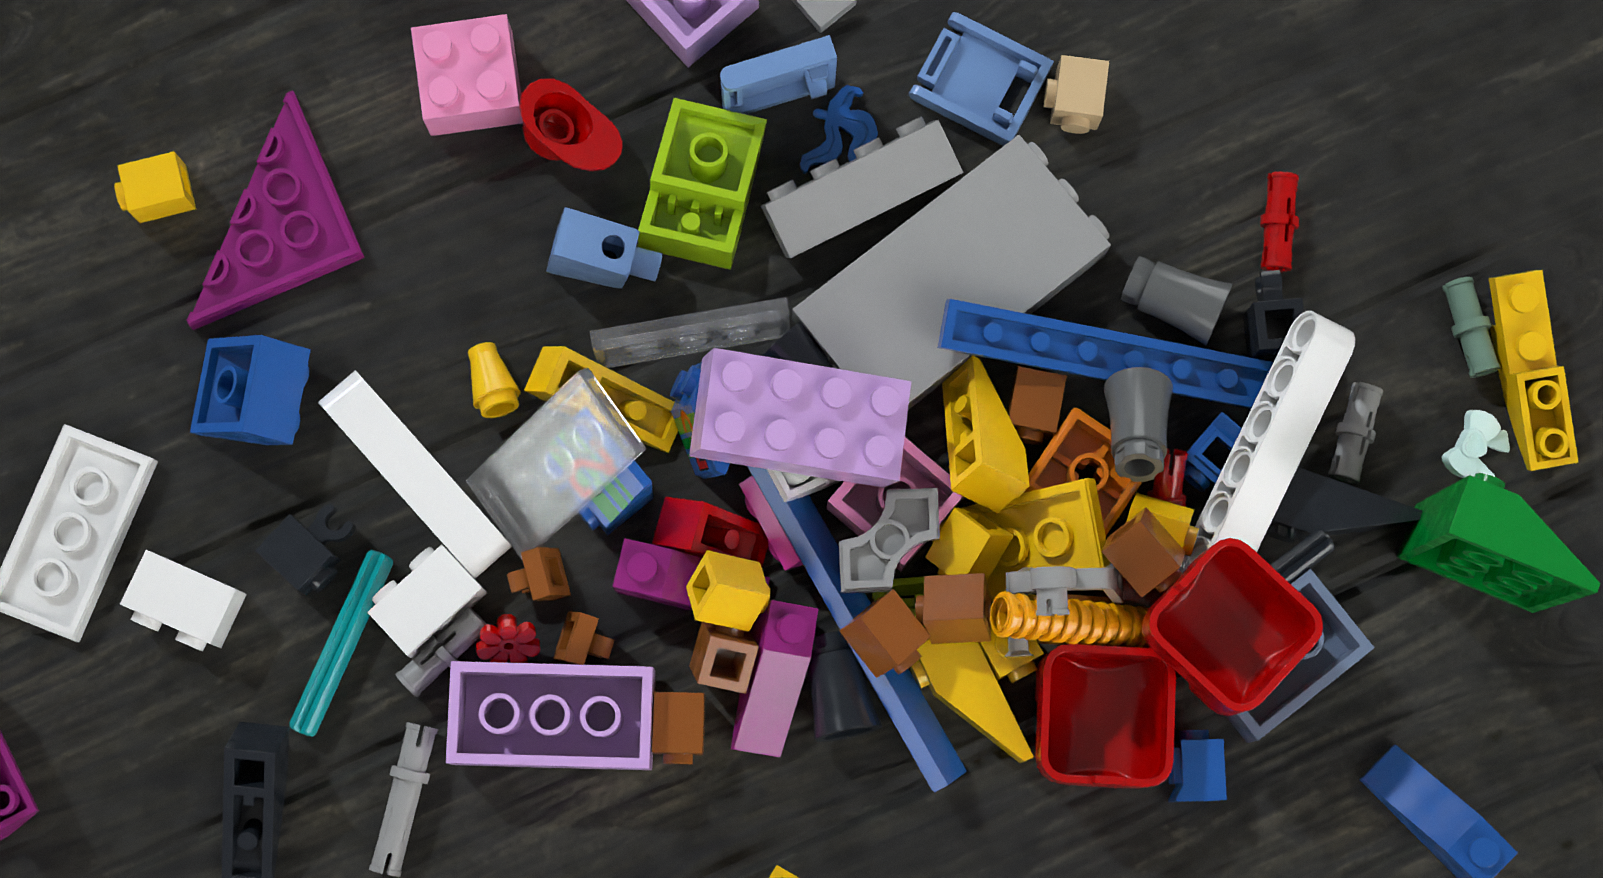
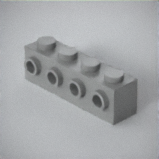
M921 116L898 127L896 130L900 137L885 145L882 144L880 138H876L854 149L853 151L857 158L842 166H839L837 159H834L811 170L810 172L814 180L796 187L794 181L791 180L767 192L771 201L761 205V208L785 257L792 258L964 173L939 120L926 124Z

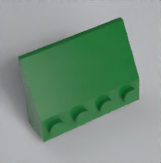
M1476 473L1475 476L1469 475L1417 503L1415 508L1423 511L1421 518L1407 527L1396 556L1401 560L1532 613L1598 592L1601 584L1520 495L1504 489L1506 483L1501 479L1484 473Z

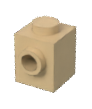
M1061 55L1056 69L1055 80L1047 79L1043 107L1052 108L1050 124L1061 125L1063 131L1075 134L1087 133L1089 129L1097 130L1103 117L1109 61Z

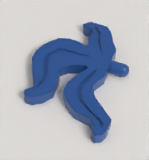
M846 85L830 100L828 111L822 109H815L813 111L815 118L825 120L824 132L826 141L821 146L802 155L800 169L804 174L808 173V169L813 165H823L840 157L843 145L839 129L844 130L853 138L847 159L849 162L857 158L853 151L854 149L877 138V126L871 114L862 110H850L853 98L863 96L860 88Z

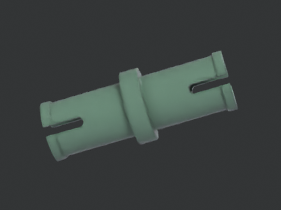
M1463 277L1446 283L1442 288L1446 294L1455 323L1451 327L1453 336L1460 339L1470 377L1476 378L1492 374L1501 369V366L1497 361L1488 332L1492 325L1489 317L1483 316L1473 284V277Z

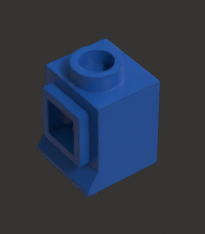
M1223 412L1213 420L1187 450L1188 459L1186 460L1184 479L1201 492H1204L1206 489L1212 492L1222 469L1220 470L1204 457L1202 453L1215 438L1231 451L1242 429Z
M1209 730L1179 731V741L1174 742V762L1169 775V784H1175V788L1168 799L1169 802L1227 800L1224 739H1209Z

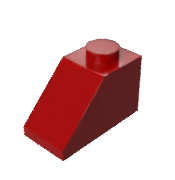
M665 497L652 544L703 558L705 552L709 550L760 562L762 567L768 548V538L759 523L709 503Z

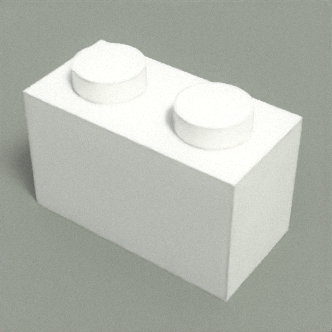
M442 544L435 551L432 547L422 551L409 565L412 572L399 584L393 580L380 589L372 599L376 605L367 612L400 649L412 659L428 646L426 641L433 634L439 636L468 606L470 608L473 607L487 594L486 590Z
M146 550L120 605L134 610L130 620L155 631H159L162 623L179 630L175 640L203 651L207 643L222 648L247 594Z

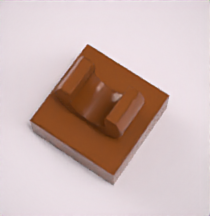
M536 547L521 552L525 568L507 574L511 593L522 591V593L531 592L533 600L554 601L571 595L559 548Z
M568 611L553 659L572 665H584L587 654L609 659L615 640L594 633L599 618L582 612Z

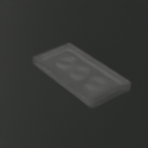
M784 297L590 331L592 349L598 364L611 368L709 351L713 348L720 349L778 339L789 330V309L787 298Z
M585 368L571 377L466 482L522 560L521 552L541 547L647 448L590 369Z

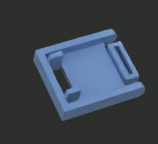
M953 12L947 23L952 29L962 33L961 38L959 35L943 28L917 77V80L922 85L932 89V92L919 85H913L909 92V97L915 102L1004 146L1016 137L1054 61L959 13ZM1015 76L1031 83L1013 117L1012 113L999 106Z
M830 35L723 68L720 73L723 109L750 114L810 95L811 99L827 95V90L835 87L837 55Z

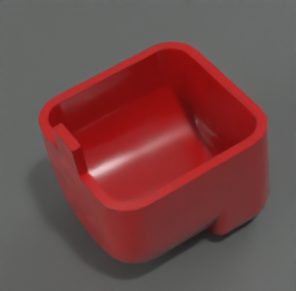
M1233 538L1220 540L1200 554L1182 572V575L1176 582L1167 588L1149 608L1142 624L1143 636L1149 646L1189 683V689L1204 704L1217 714L1226 716L1250 711L1260 705L1315 646L1323 630L1321 614L1315 606L1248 544Z
M1066 644L1060 645L1046 654L1037 667L1035 700L1037 702L1035 758L1037 768L1042 776L1051 782L1059 784L1112 788H1144L1157 786L1164 782L1170 775L1174 762L1175 670L1152 648Z

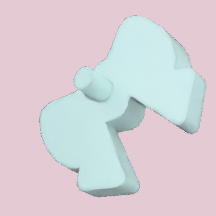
M1468 410L1464 416V430L1461 432L1455 447L1443 454L1442 462L1452 474L1458 477L1475 476L1476 473H1484L1495 477L1478 457L1487 453V447L1499 452H1509L1508 433L1505 430H1501L1500 424L1493 415L1485 411Z

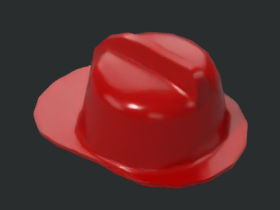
M539 79L530 83L521 94L519 109L523 121L522 129L525 141L531 150L540 157L548 160H562L574 168L587 171L604 170L614 165L620 157L623 141L618 129L604 114L586 101L579 92L567 83L556 79Z

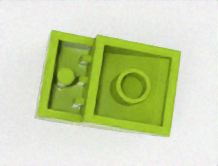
M674 98L650 179V191L638 229V247L731 270L754 181L767 119Z

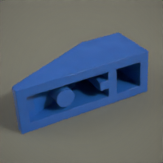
M1393 745L1359 779L1456 878H1494L1518 853L1480 814L1397 745Z

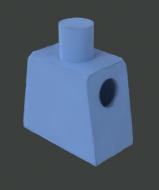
M565 207L557 226L546 272L613 288H622L629 275L656 281L662 253L636 247L639 231L635 228ZM608 250L613 252L617 256V259H610L606 257L603 251Z

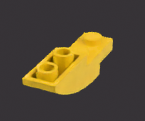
M1533 270L1489 278L1496 325H1492L1490 328L1492 343L1497 361L1501 366L1498 372L1506 407L1527 470L1533 471L1578 463L1564 366H1557L1543 271Z

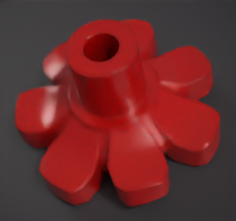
M503 614L497 619V627L487 624L480 630L481 641L476 644L477 655L483 660L490 658V662L507 663L508 659H510V663H527L528 656L534 657L540 652V640L535 638L536 628L530 622H524L517 626V619L514 615Z

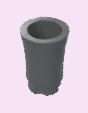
M1139 256L1126 282L1121 300L1132 305H1138L1137 310L1162 320L1183 331L1204 346H1207L1233 284L1204 278L1160 261L1155 264Z
M1145 367L1123 369L1112 374L1104 384L1111 427V453L1115 459V471L1120 477L1129 478L1133 482L1153 480L1156 474L1164 471V458L1167 454L1168 410L1173 384L1168 376L1158 370Z

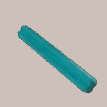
M375 550L367 552L289 724L290 728L294 731L312 737L317 733L370 617L367 612L375 606L372 599L383 588L393 566V560L389 556Z

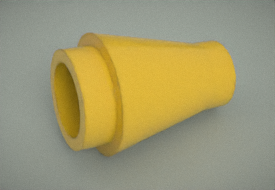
M485 342L470 348L468 356L471 366L474 407L480 409L481 415L485 418L501 417L516 410L519 407L518 397L521 392L498 354L495 343Z

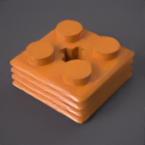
M1073 408L1029 472L1030 486L1026 488L1024 493L1077 481L1079 474L1075 471V467L1083 470L1087 465L1092 466L1095 469L1093 478L1098 481L1096 487L1105 535L1107 536L1142 482H1133L1131 479L1120 477L1116 473L1115 459L1111 453V430L1080 409Z

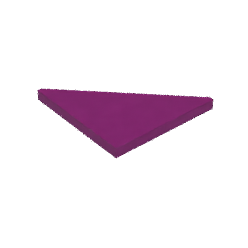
M293 90L286 93L284 97V105L274 128H271L256 161L257 166L247 189L244 188L230 220L231 226L220 251L217 250L202 284L204 287L193 312H190L187 322L193 330L365 258Z

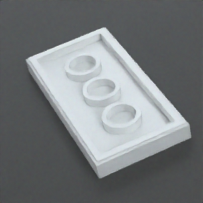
M64 424L0 568V612L73 641L80 642L158 461Z

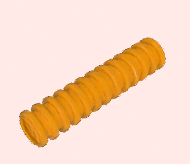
M1008 591L1000 592L991 605V628L998 637L1010 636L1013 639H1038L1042 642L1051 640L1054 643L1065 642L1067 644L1078 643L1082 645L1151 648L1144 639L1142 632L1143 618L1149 608L1144 606L1134 607L1117 603H1094L1090 600L1069 599L1068 609L1070 615L1036 616L1037 595L1012 594Z

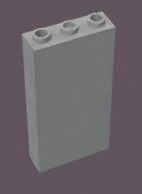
M1017 135L792 309V320L795 324L798 322L803 324L814 343L834 368L911 381L909 410L940 386L972 356L970 354L937 348L947 299L1032 314L1105 257L1111 246L1107 240L1109 233L1094 215L1088 217L1078 206L1079 198L1073 187L1063 178L1057 180L1046 167L1049 163L1043 151L1035 143L1030 142L1027 144L1020 135Z

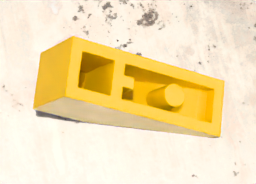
M545 346L542 348L524 391L576 416L589 405L608 429L663 452L669 453L678 432L671 413L674 401L565 346Z
M972 355L942 383L951 491L999 513L1011 501L1020 497L1026 488L1030 486L1026 449L981 360Z
M929 639L917 649L922 657L910 669L920 688L928 685L933 696L1019 763L1034 757L978 642L931 644Z

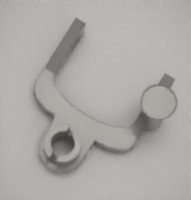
M1112 563L1105 568L1025 567L1018 571L1006 572V591L1012 594L1024 593L1026 595L1036 593V616L1070 615L1067 591L1104 590L1113 603H1124L1122 575ZM1008 637L1009 651L1004 657L1034 656L1029 652L1028 640Z

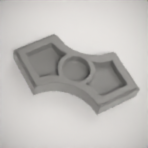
M938 488L887 490L885 508L876 524L859 537L839 541L841 593L891 591L895 569L904 555L922 543L939 540Z

